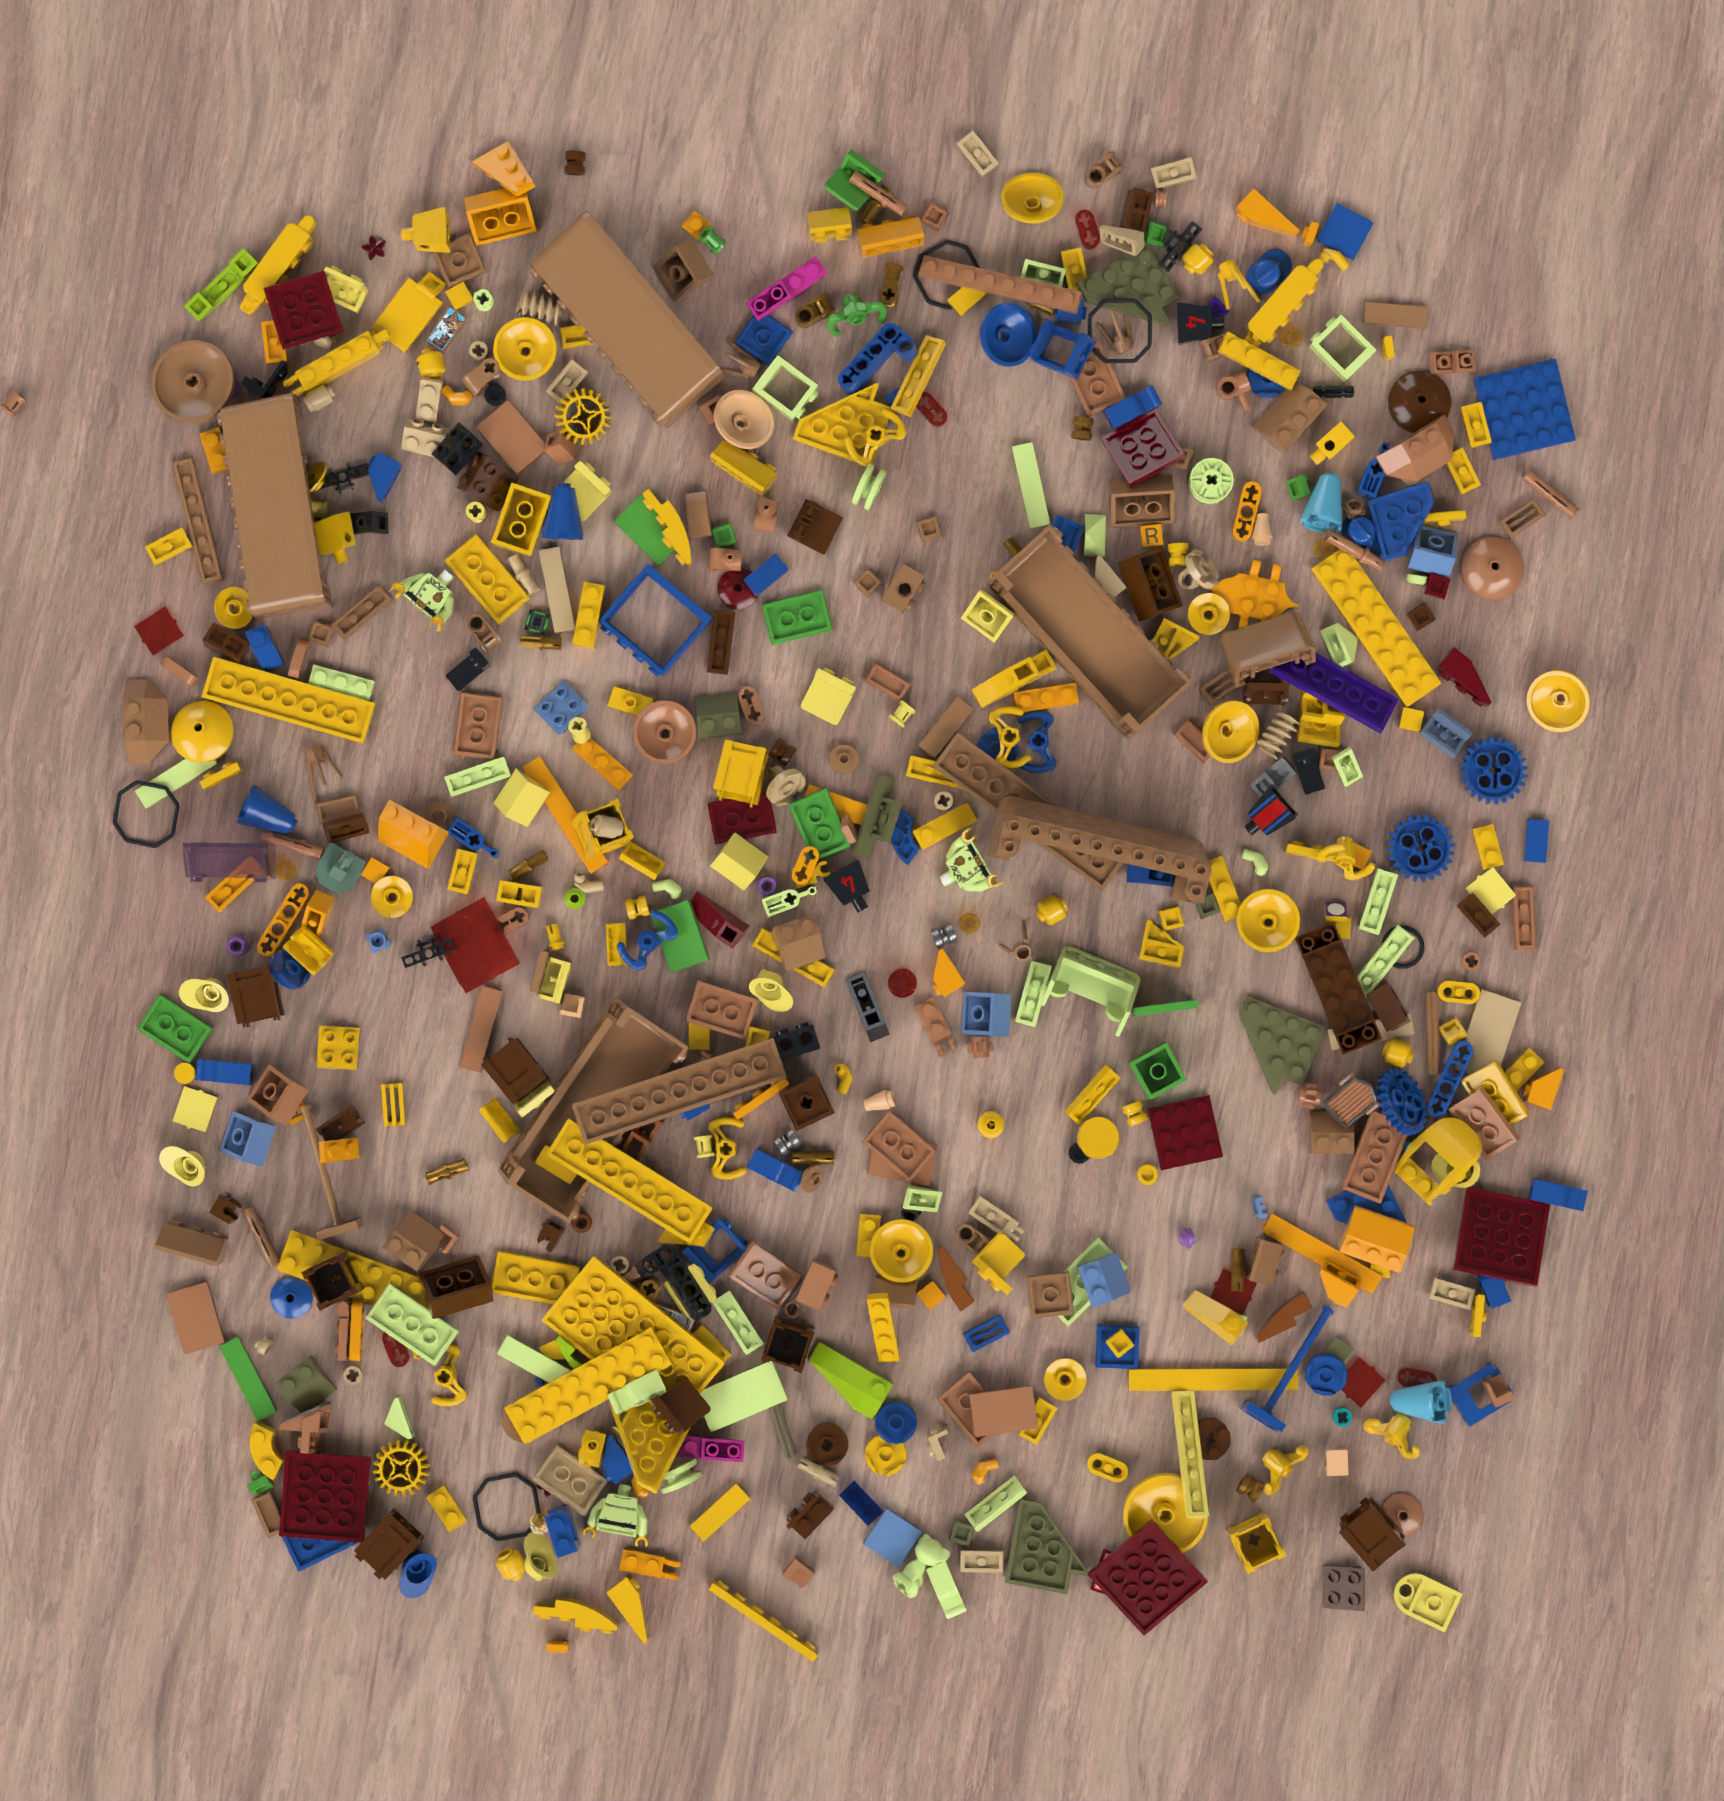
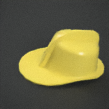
M762 969L757 978L749 983L750 992L769 1009L784 1012L792 1008L793 998L784 988L783 979L779 974Z
M215 978L205 980L189 979L179 989V996L182 1002L193 1008L220 1012L229 1003L228 990L220 980Z
M169 1146L161 1151L159 1156L160 1164L169 1174L188 1186H197L203 1182L206 1166L203 1157L199 1153L185 1151L177 1146Z
M1439 1153L1432 1160V1173L1437 1180L1442 1182L1454 1168ZM1478 1161L1474 1166L1470 1167L1465 1174L1466 1177L1454 1185L1455 1187L1467 1188L1477 1182L1481 1172Z
M539 1532L529 1533L524 1540L526 1553L524 1567L526 1572L535 1581L555 1577L558 1574L559 1567L549 1540Z

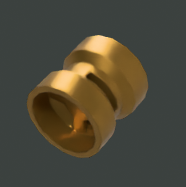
M1074 416V430L1071 433V438L1091 441V427L1093 426L1094 419Z
M1246 1473L1239 1482L1236 1492L1248 1495L1249 1499L1255 1502L1262 1493L1265 1483L1253 1480L1252 1476Z

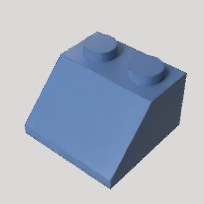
M1422 525L1412 543L1408 568L1449 578L1456 560L1459 534Z
M963 992L961 1034L1009 1037L1012 994Z
M233 1111L219 1151L240 1161L263 1167L276 1126Z
M1117 1252L1077 1266L1092 1308L1131 1292Z

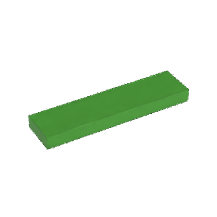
M238 1336L219 1346L257 1421L277 1412L240 1337Z

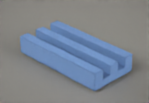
M1259 1194L1252 1196L1251 1201L1255 1216L1260 1219L1267 1218V1213L1262 1211L1266 1209L1265 1205L1260 1203V1201H1264L1263 1196Z

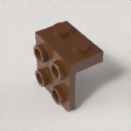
M478 452L470 460V466L466 473L460 477L457 489L473 496L491 509L500 511L505 503L511 483L516 484L519 477L489 456Z
M687 1378L682 1379L661 1397L656 1395L651 1399L653 1403L652 1410L658 1417L662 1415L667 1421L664 1423L667 1429L672 1434L676 1432L678 1436H681L711 1411L708 1403Z

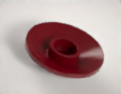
M741 568V571H726L721 576L717 590L720 600L727 607L742 610L750 607L757 600L758 596L756 597L743 582L752 573L749 570ZM737 584L742 586V590L739 592L734 590Z

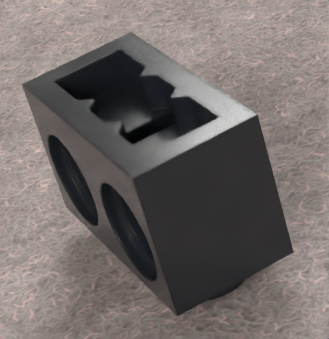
M458 422L431 455L456 476L483 446V443Z
M808 1022L796 1025L797 1030L789 1032L788 1028L776 1032V1036L772 1038H774L781 1061L821 1049L813 1025H808ZM807 1031L811 1033L812 1041L810 1043L804 1044L801 1042L800 1035L802 1032ZM783 1038L791 1040L792 1047L789 1050H783L780 1047V1041Z

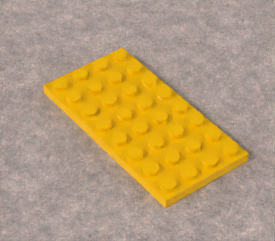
M596 1255L590 1259L542 1318L545 1324L590 1360L652 1326L673 1362L672 1365L658 1372L666 1391L670 1390L682 1379L687 1378L696 1390L701 1393L726 1363V1360Z

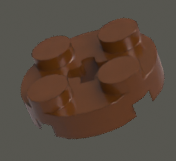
M1213 1417L1198 1420L1202 1459H1219L1230 1447L1231 1435L1222 1421ZM1212 1433L1214 1434V1443L1205 1444L1204 1436H1209Z
M819 1424L808 1435L806 1441L807 1453L813 1461L820 1465H836L841 1462L847 1453V1435L836 1424ZM824 1439L833 1441L830 1450H827L826 1447L822 1448L821 1444L824 1443Z

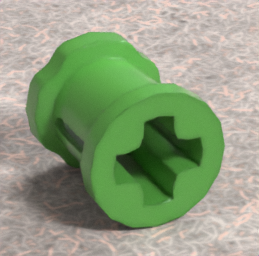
M712 226L705 228L698 237V240L704 242L713 254L721 251L726 244V240L720 238L714 232Z

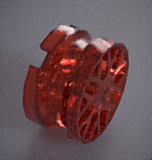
M895 970L888 979L890 992L899 998L911 996L916 990L917 979L910 970Z

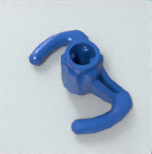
M1045 711L1027 712L1019 716L1017 720L1022 724L1031 719H1042L1038 730L1029 735L1027 743L1032 751L1040 754L1045 763L1043 765L1026 763L1021 766V769L1031 773H1045L1053 770L1056 766V759L1049 752L1048 729L1053 724L1054 718L1051 713Z
M652 910L650 915L662 921L668 929L667 931L657 933L651 930L641 932L638 937L640 950L637 960H633L629 956L624 943L619 942L617 944L619 955L623 961L637 971L646 967L648 955L663 941L673 940L678 935L675 923L670 917L660 911Z

